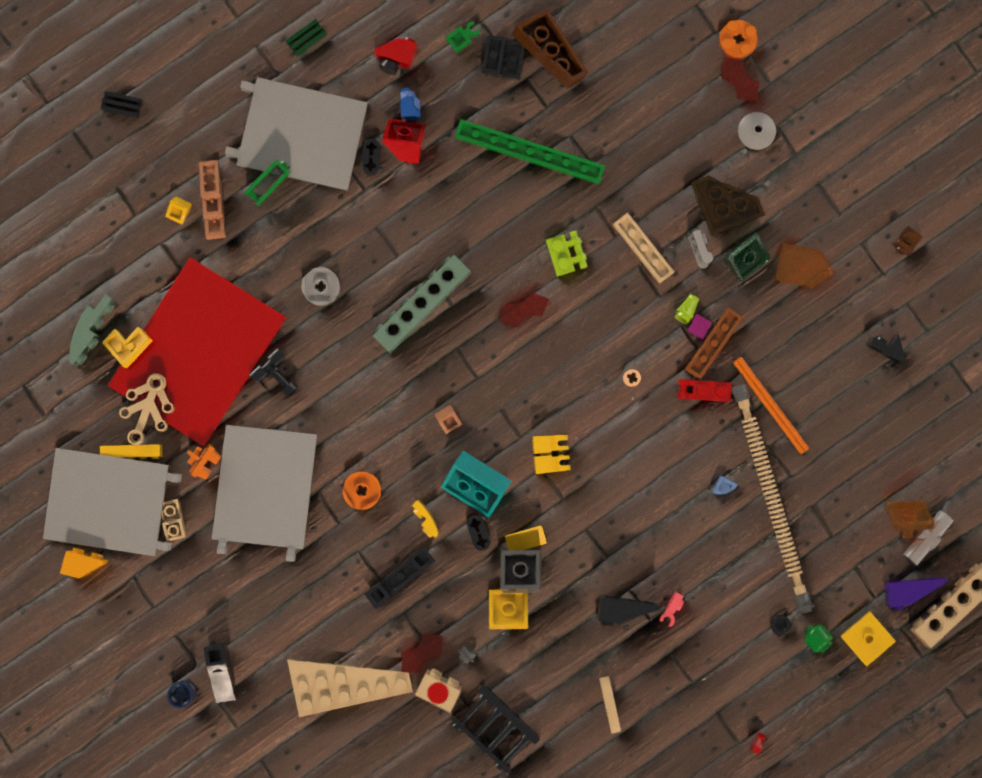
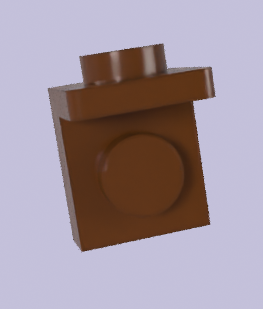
M907 225L892 245L896 247L895 250L898 253L908 256L914 251L915 246L923 236Z

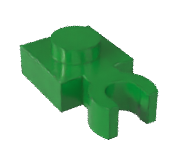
M474 21L469 22L465 30L460 26L445 37L456 54L472 43L470 37H477L480 34V29L475 32L470 30L475 25Z

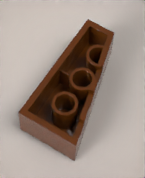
M548 9L516 25L512 36L567 89L584 80L588 71Z

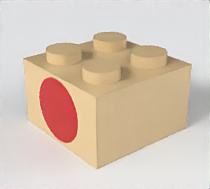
M432 668L431 671L427 669L415 695L451 712L462 689V686L459 685L460 682L452 677H449V679L442 677L443 673Z

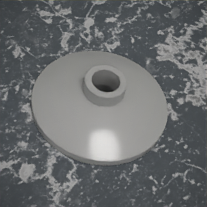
M753 112L746 115L738 126L740 141L746 147L753 150H761L768 147L776 135L774 121L768 115L761 112ZM755 127H760L761 132H756Z

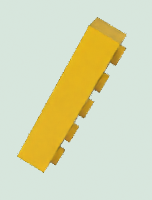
M162 445L100 446V455L135 460V457H140V460H145L147 457L159 459V457H162Z

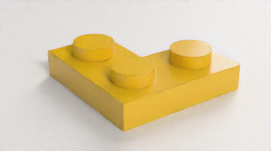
M137 327L127 339L120 331L114 329L102 343L123 367L128 368L153 340L142 328Z

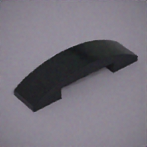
M423 546L364 595L374 608L377 609L436 560Z

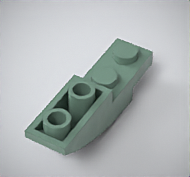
M105 294L96 308L88 305L82 313L71 340L69 363L71 365L78 366L83 364L87 358L86 354L97 345L99 341L97 339L100 335L95 333L94 330L101 327L104 322L102 319L114 309L116 300L111 296Z

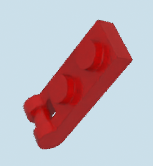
M678 379L679 393H677V399L731 402L732 383ZM687 386H692V393H687Z

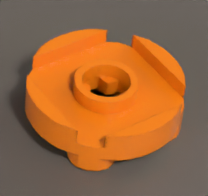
M732 20L723 27L719 36V45L726 56L733 59H742L754 51L758 41L757 30L746 21ZM740 35L743 42L740 41L739 44H736V40L733 37Z
M368 472L353 473L345 481L343 497L346 503L355 509H369L376 505L381 497V484L374 475ZM360 485L367 487L365 496L357 494Z

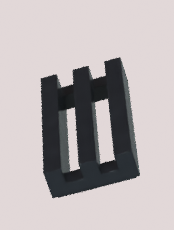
M104 91L103 105L100 108L102 111L139 118L143 102L141 98ZM109 97L135 102L137 105L110 100ZM112 104L135 109L136 112L107 107V105Z

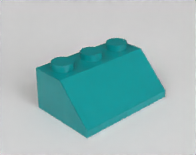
M462 451L440 488L490 518L512 481L465 451Z

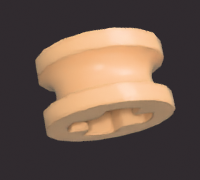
M634 369L626 371L623 375V382L630 387L638 385L641 380L640 373ZM634 373L637 381L629 383L627 375Z

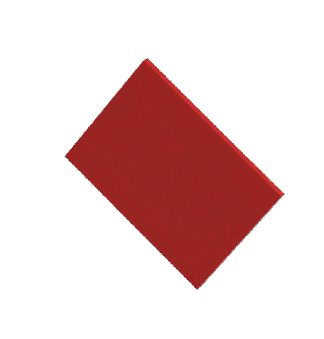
M190 257L143 329L153 341L128 368L120 365L108 386L126 397V392L129 389H136L146 384L150 375L161 374L166 379L164 391L169 402L173 403L175 407L172 413H164L162 411L163 404L158 395H156L154 402L162 419L205 447L250 377L249 374L253 372L287 317ZM155 380L154 386L158 387L160 385V381ZM134 391L129 394L131 399L135 397ZM149 391L139 395L138 399L133 402L138 403L146 399ZM167 404L165 410L170 411L171 405Z

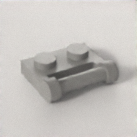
M697 230L692 232L688 239L698 267L704 269L713 261V255L707 252L705 245L708 242L705 234H701V231Z

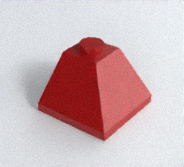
M388 119L382 142L399 161L419 164L426 124Z

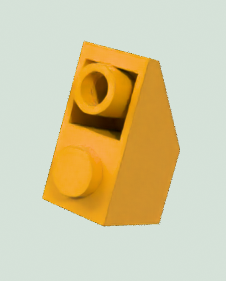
M73 548V550L66 551L60 574L82 578L107 564L108 560L103 559L101 554L92 553L88 555L84 554L85 550Z

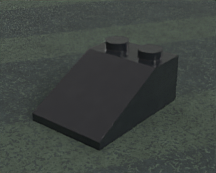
M600 594L597 619L602 625L613 626V623H621L658 611L661 606L654 602Z

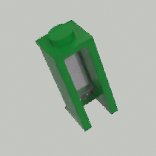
M275 160L244 193L249 195L256 202L257 206H261L291 174L289 171L290 166L283 160L280 162Z

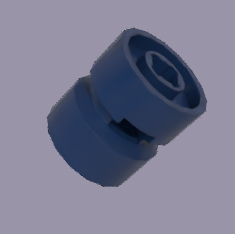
M184 679L178 681L168 690L167 698L169 703L176 708L186 707L196 699L198 693L197 686L191 680Z

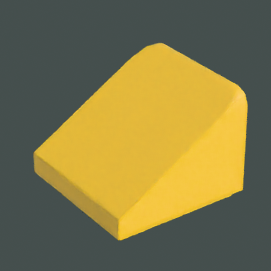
M174 197L170 200L165 217L183 224L192 204L179 197Z

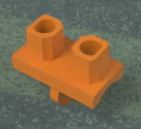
M210 443L206 445L203 451L199 446H197L194 452L188 450L187 454L191 457L187 463L193 464L189 472L195 478L198 476L207 479L211 470L204 466L205 463L209 460L216 465L222 456Z

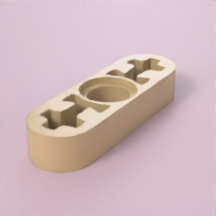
M609 676L599 678L611 734L621 732Z

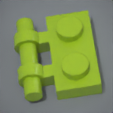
M577 231L570 232L571 240L566 241L564 234L546 240L557 277L575 272L573 264L578 262L581 269L588 267L586 262L587 256L586 253H583L581 237H578ZM574 246L576 256L571 258L568 248Z

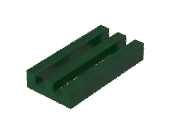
M314 19L288 38L286 43L294 54L299 57L325 38L327 33L318 21ZM316 26L315 29H313L311 32H309L308 34H306L304 37H302L300 40H298L296 43H294V44L292 45V43H293L294 41H296L297 39H299L301 36H303L305 33H307L308 31H310L312 28H314V27ZM317 32H321L318 36L309 41L299 50H296L298 46H300L302 43L310 39Z

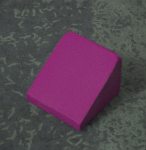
M695 314L687 332L704 340L712 322Z

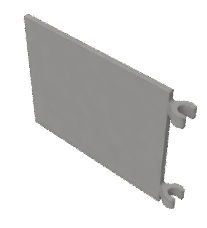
M258 77L255 84L242 81L240 88L244 92L253 93L241 147L237 150L226 146V156L238 158L237 166L263 172L275 160L279 162L283 160L290 166L289 171L291 174L288 176L289 178L348 191L368 103ZM277 168L271 173L283 175Z
M226 425L212 539L219 540L217 554H227L228 541L287 547L286 561L295 562L296 549H304L317 434Z
M56 448L43 539L156 556L157 549L169 551L172 548V542L158 540L167 481L181 482L182 474L169 473V465Z

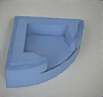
M720 475L711 493L727 494L733 491L738 484Z

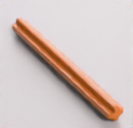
M742 357L735 360L734 366L799 453L806 452L809 446Z

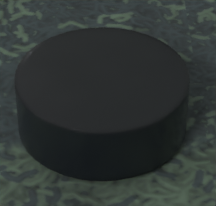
M383 59L379 65L382 71L390 75H396L399 70L396 63L387 59Z
M775 615L770 621V627L773 632L782 635L789 631L790 621L784 615Z

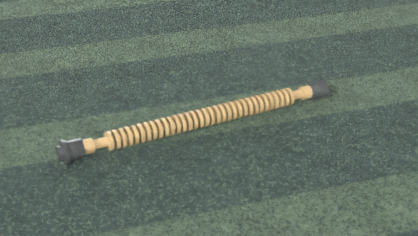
M739 385L731 389L735 402H738L745 418L741 422L742 424L746 423L743 428H748L744 432H749L746 438H751L747 442H752V444H749V447H753V449H750V452H755L751 454L752 457L756 456L753 462H758L754 465L759 466V468H756V471H760V473H757L758 476L762 475L759 478V481L763 480L760 485H765V487H762V490H766V492H763V495H768L764 497L765 500L769 499L766 505H771L767 508L768 510L772 509V511H769V514H773L770 518L775 519L771 522L772 524L776 523L773 526L774 529L778 528L774 532L775 534L779 533L776 535V538H781L777 542L782 543L779 545V548H784L780 552H785V554H782V558L786 557L783 559V562H788L784 564L785 567H789L786 569V572H791L787 575L792 577L794 581L796 611H800L801 614L812 611V607L815 604L812 603L805 584L802 585L799 574H802L803 571L798 570L801 569V565H797L800 564V561H795L799 558L798 555L794 556L797 554V551H792L796 548L791 546L794 544V541H789L793 538L792 536L788 537L791 535V531L787 532L790 528L785 527L788 525V522H784L787 518H782V516H785V512L781 513V511H784V508H779L783 506L782 503H778L781 501V498H776L780 495L779 493L775 494L778 488L774 489L777 485L772 484L775 482V479H771L774 475H769L773 471L772 469L768 470L771 465H766L770 461L765 460L768 458V455H763L767 453L766 450L762 451L765 445H760L764 442H759V439L763 438L762 436L758 437L761 434L760 431L756 432L760 428L759 426L755 427L758 422H753L757 418H752L750 412V395L747 385Z

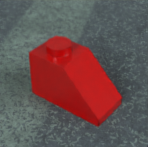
M397 38L376 48L374 55L375 58L393 61L398 66L411 70L418 46L415 40L411 38Z

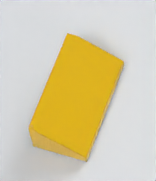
M542 525L505 536L509 550H526L547 543Z

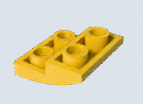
M417 500L412 505L415 508L413 512L421 519L426 518L421 524L424 527L422 531L430 538L432 536L438 537L440 532L434 517L428 508L420 500Z

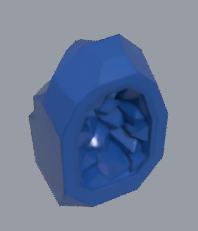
M409 88L401 89V118L403 120L421 119L420 100L415 96V92Z

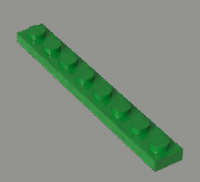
M460 119L455 134V139L598 185L605 165Z

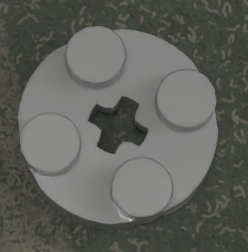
M317 267L310 270L304 276L301 289L309 302L317 306H325L336 300L340 292V282L336 274L328 268ZM322 281L323 285H326V289L319 292L316 285H319Z

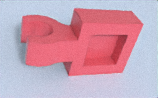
M674 592L666 606L665 612L659 618L661 622L665 617H670L668 626L672 627L674 625L675 618L673 614L683 606L684 601L682 599L684 596Z

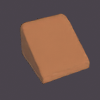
M451 405L435 414L445 434L462 425Z

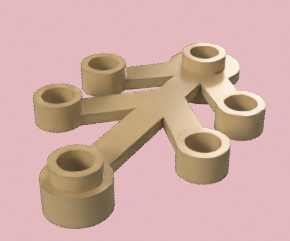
M161 374L150 375L146 384L136 389H129L126 392V398L135 401L139 395L149 391L146 399L129 407H123L119 411L121 418L128 419L133 413L142 410L135 430H131L127 436L129 443L133 445L143 443V430L150 412L156 423V430L163 432L168 428L167 422L162 419L154 402L156 395H158L163 404L162 411L164 413L170 414L175 409L174 404L169 402L164 391L166 379ZM155 380L160 381V385L158 387L154 386ZM134 391L135 397L131 399L129 394ZM167 404L171 405L170 411L165 410ZM125 409H127L129 412L128 416L126 417L123 416V411ZM163 422L165 425L163 429H159L158 427L159 423ZM135 434L140 435V439L138 441L134 440Z

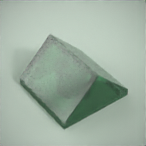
M755 232L725 256L723 261L738 280L742 282L771 258L758 233Z

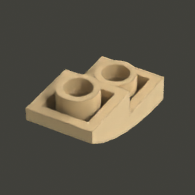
M179 498L164 501L162 525L166 541L185 538V525Z

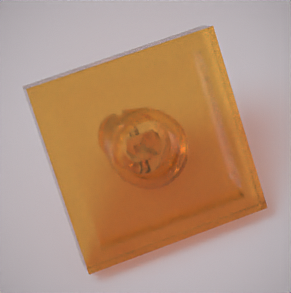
M925 501L886 502L885 509L894 531H902L901 534L904 538H912L914 530L934 529V521Z

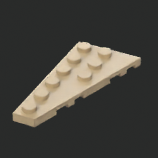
M287 660L299 717L413 692L409 672Z

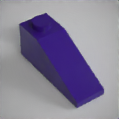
M936 577L884 582L886 606L892 607L893 610L904 609V606L913 604L945 584L947 578Z

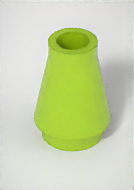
M689 294L688 298L675 311V318L684 324L692 321L699 298Z

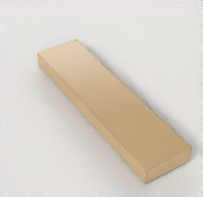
M628 212L612 224L659 284L675 272Z

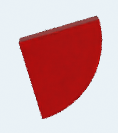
M758 732L750 746L751 751L756 754H760L763 748L761 745L763 740H765L763 733Z

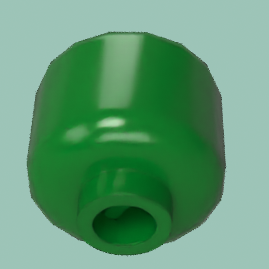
M811 624L804 631L806 634L804 642L815 653H823L833 644L831 641L833 638L832 634L822 624L816 626Z

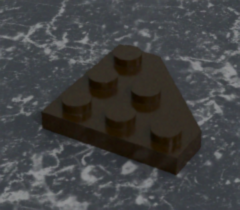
M706 176L690 183L710 236L765 216L758 197L747 194L727 183L720 182L716 178Z

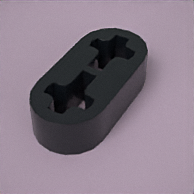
M368 139L363 145L362 168L365 174L369 176L376 175L380 169L381 148L379 142L375 139ZM373 143L377 149H374L373 155H370V150L367 147H370ZM370 159H373V165L376 166L372 171H369L366 167L370 164Z
M473 515L467 521V528L474 547L477 550L484 551L490 546V537L484 520L478 515ZM476 518L477 521H481V524L478 525L480 532H476L475 527L470 526L473 522L472 519ZM480 533L483 539H487L483 548L481 545L476 544L479 541L478 534Z

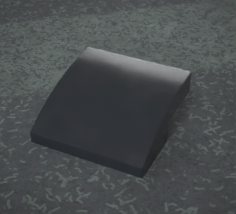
M488 35L482 73L521 81L526 48L519 41Z

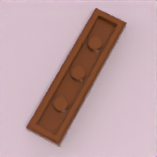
M727 307L684 370L698 380H701L744 317Z

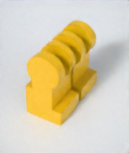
M568 435L532 437L533 454L540 455L534 457L535 474L571 470L570 465L562 466L559 463L560 460L570 459L569 455L558 454V456L552 457L551 454L552 451H558L559 453L563 452V450H569V446L558 445L559 441L568 440Z

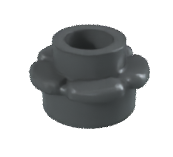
M463 646L461 650H458L460 653L459 658L464 662L475 661L474 658L477 654L469 647Z

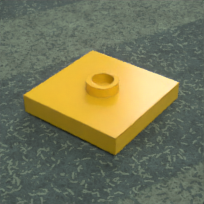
M489 590V629H528V593H502L501 590Z
M870 611L840 636L866 667L896 642Z

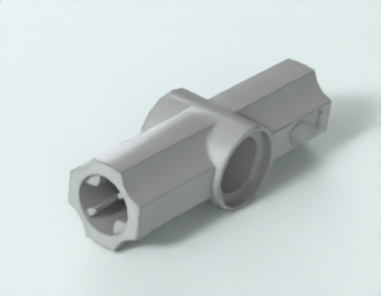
M939 510L928 525L923 526L918 531L915 540L903 554L905 558L914 565H918L925 555L940 543L941 536L953 523L952 518Z

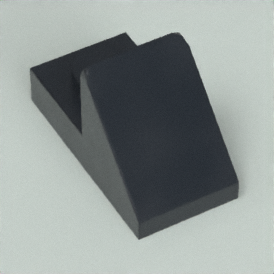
M899 334L894 335L888 345L886 344L887 341L879 336L868 340L866 344L868 347L898 365L904 363L905 357Z

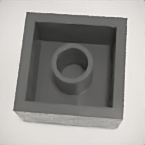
M501 550L502 593H541L542 555L540 550Z

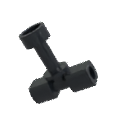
M277 348L262 367L258 366L249 375L258 384L266 376L268 378L273 376L284 388L282 392L289 397L298 389V386L293 381L289 383L279 373L280 367L278 365L286 357Z

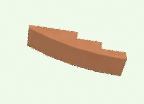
M218 160L199 162L205 237L207 240L226 238Z

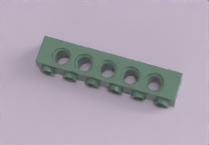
M455 255L452 257L448 256L441 263L442 267L438 271L435 269L428 276L429 280L425 284L421 283L414 290L416 293L411 298L408 296L401 303L402 307L398 311L394 310L387 317L389 320L384 325L381 323L375 328L373 337L390 354L471 274V271ZM445 272L453 274V278L450 281H445L442 278ZM432 285L439 286L440 290L437 294L429 292V288ZM420 298L426 300V305L423 308L416 306V301ZM405 312L412 313L413 317L410 321L402 320V315ZM392 325L399 327V332L396 335L389 334V328Z

